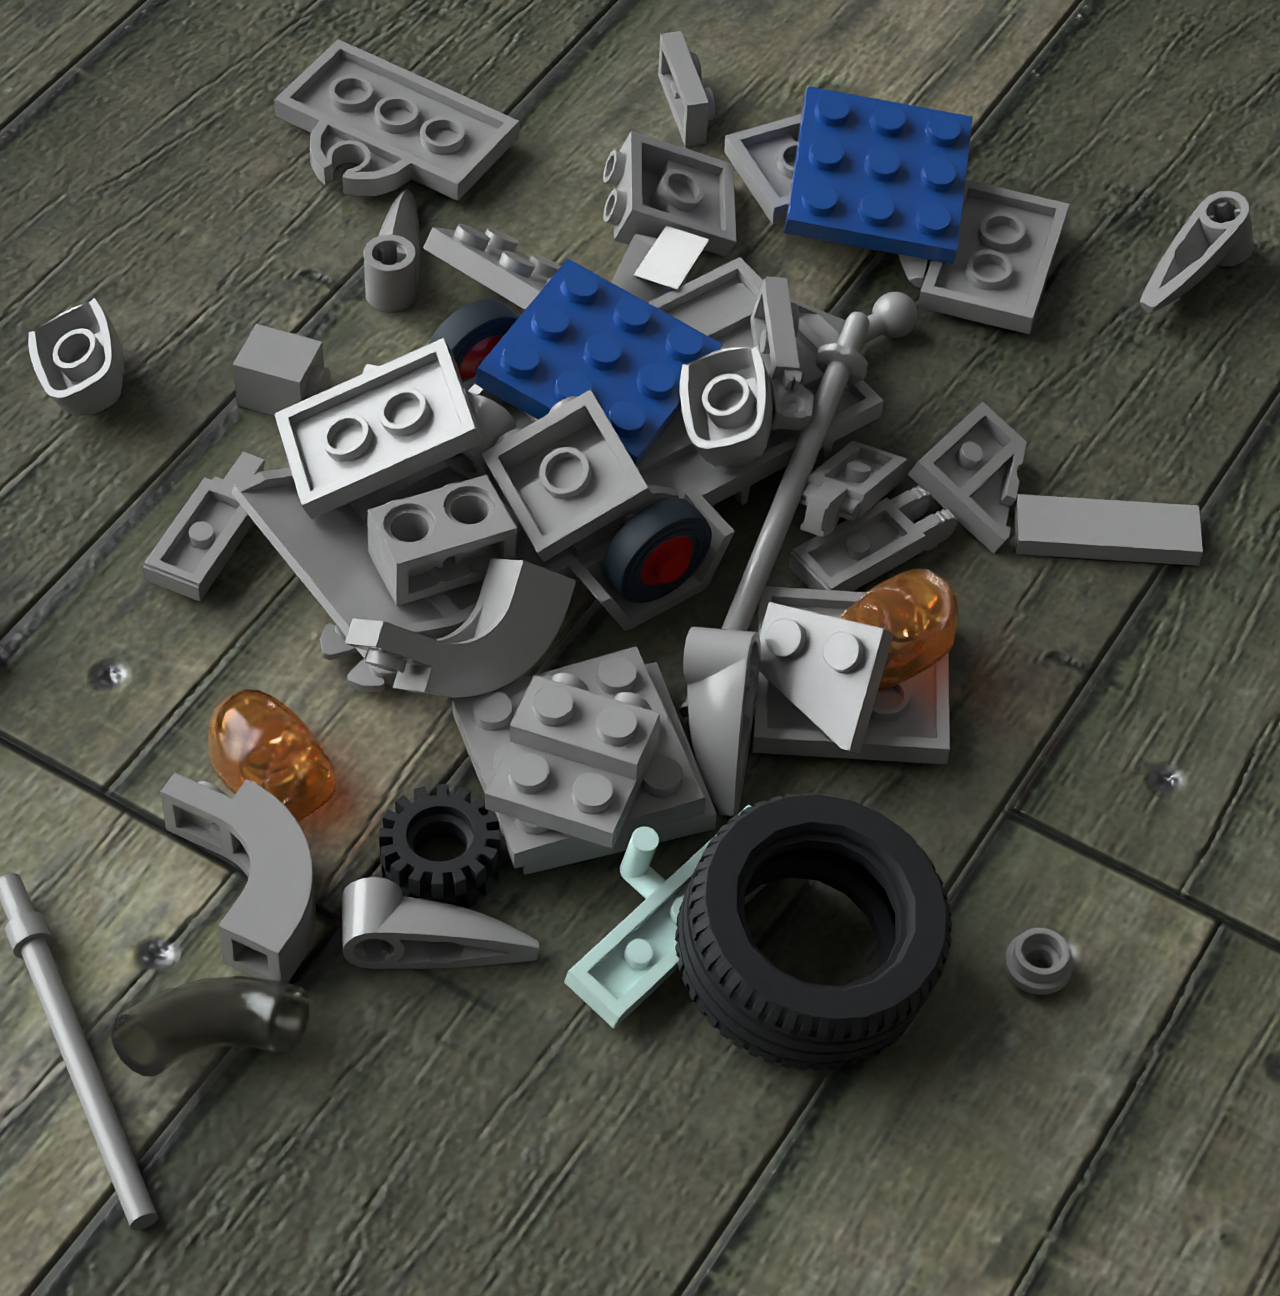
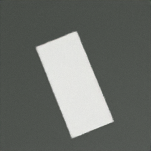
M666 226L634 273V276L678 290L709 239Z

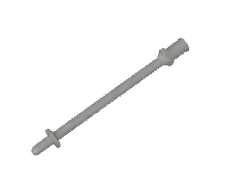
M853 312L847 317L837 344H825L818 349L815 363L819 370L824 373V376L813 401L811 421L809 426L804 428L799 435L721 629L748 631L807 484V477L812 471L846 383H858L865 378L868 362L859 351L869 328V319L862 312ZM687 698L680 708V714L683 718L688 717Z

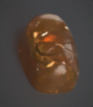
M913 569L898 574L873 587L843 612L839 617L840 619L883 628L893 633L878 691L902 683L927 670L952 649L959 617L958 598L948 581L936 572L928 569Z
M241 689L227 695L213 708L207 729L210 764L219 779L230 791L236 794L245 780L248 779L274 795L286 806L297 822L313 814L332 799L336 792V776L332 762L311 731L290 708L273 696L260 690Z

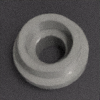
M1032 928L1017 936L1009 944L1004 966L1008 977L1017 987L1032 994L1046 995L1059 991L1069 982L1074 967L1072 952L1061 935L1047 928ZM1038 961L1045 964L1048 968H1038L1029 964V962Z

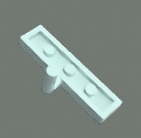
M645 826L634 830L620 865V873L646 900L568 971L564 981L569 988L613 1029L679 968L678 961L680 958L677 957L675 950L677 944L675 941V933L678 927L676 925L677 916L691 877L710 841L671 877L665 880L649 866L659 843L658 834L652 828ZM767 884L760 885L745 897V905Z

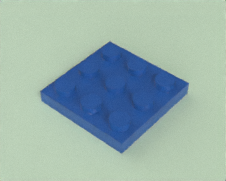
M807 86L803 101L784 233L953 264L958 251L972 116Z
M567 259L478 366L474 384L538 420L549 414L551 408L561 400L572 396L578 397L591 389L637 467L681 409L679 390L682 365H687L705 355L721 350L723 344L572 260Z

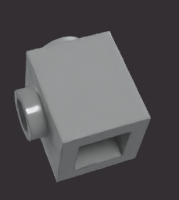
M259 324L255 325L233 363L237 406L275 416L274 413L328 390L330 385L331 372L329 368L324 367L322 341Z

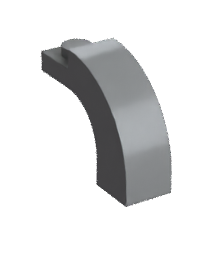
M490 559L474 610L469 618L451 634L439 639H432L385 621L352 618L345 644L368 651L365 663L396 672L397 675L393 685L395 689L454 698L486 694L500 689L519 678L546 652L564 621L576 580L524 560Z
M174 773L160 791L166 830L226 857L237 864L248 877L247 884L241 895L218 925L223 963L283 991L305 957L315 927L316 905L312 859L305 835L295 817L285 805L267 790L248 779L245 780L234 797L230 798L212 783L206 781L197 783Z

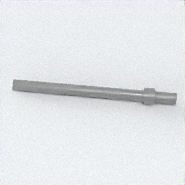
M16 873L6 874L0 877V901L8 919L5 927L8 941L14 955L17 958L24 959L130 1228L132 1230L146 1229L158 1220V1215L50 951V947L53 944L52 934L44 915L34 911L21 876Z

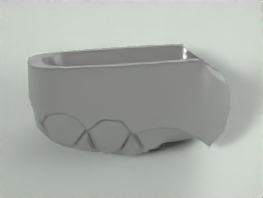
M95 298L90 302L59 314L37 330L29 332V353L37 377L45 392L65 411L78 417L81 415H93L118 401L121 395L123 374H125L123 349L112 322Z
M738 346L721 349L687 365L683 364L679 390L683 419L691 442L706 462L715 467H732L747 464L762 456L771 431L773 395L769 374L758 347Z

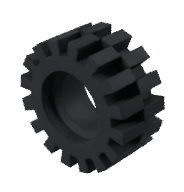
M437 784V795L428 796L426 788L423 786L414 789L413 803L403 794L395 801V812L387 809L383 816V828L380 827L379 829L382 877L395 882L402 889L403 896L456 905V900L462 899L468 909L477 904V891L484 896L491 892L493 889V879L498 880L500 873L501 830H499V820L495 811L488 814V809H485V800L481 796L471 804V790L459 787L456 797L449 796L448 784ZM444 836L454 838L466 846V851L461 856L443 862L426 860L415 853V847L419 843L433 837Z

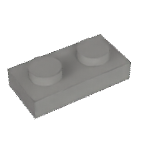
M681 31L660 34L658 76L684 146L690 147L706 144L708 121L715 119V101L711 88H703L701 65L697 52H689Z

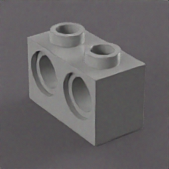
M487 475L463 482L450 483L436 490L405 499L392 500L384 505L368 509V553L396 606L484 580L490 559H516L517 527Z

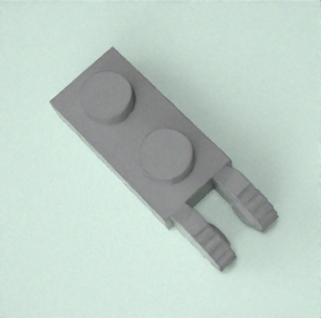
M918 485L891 500L887 497L873 505L861 517L857 516L854 521L846 519L837 524L832 533L824 537L817 535L794 548L790 552L789 567L810 589L854 591L920 554L923 550L930 551L937 547L939 543H943L946 539L948 540L949 536L953 535L954 530L957 529L958 519L948 509H942L937 511L936 514H931L913 524L915 519H919V517L924 516L926 511H929L928 509L932 506V501H934L931 493Z

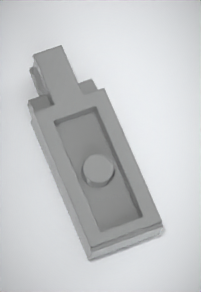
M766 276L761 285L750 322L754 347H758L763 358L772 388L773 413L771 429L802 431L809 426L812 418L813 393L801 385L806 369L805 350L797 348L796 335L799 327V307L795 303H790L787 278Z
M851 441L808 475L807 484L802 493L803 498L800 502L807 506L804 522L801 524L800 530L824 537L834 531L840 517L854 521L857 516L861 517L904 480L908 463L907 458Z
M242 452L224 479L217 476L212 480L204 477L144 562L145 581L197 601L203 599L254 524L253 520L232 496L233 485L258 472L264 471L265 459Z

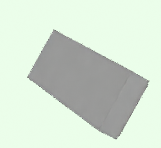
M1017 494L1014 507L1016 554L1196 566L1200 564L1203 547L1199 505Z

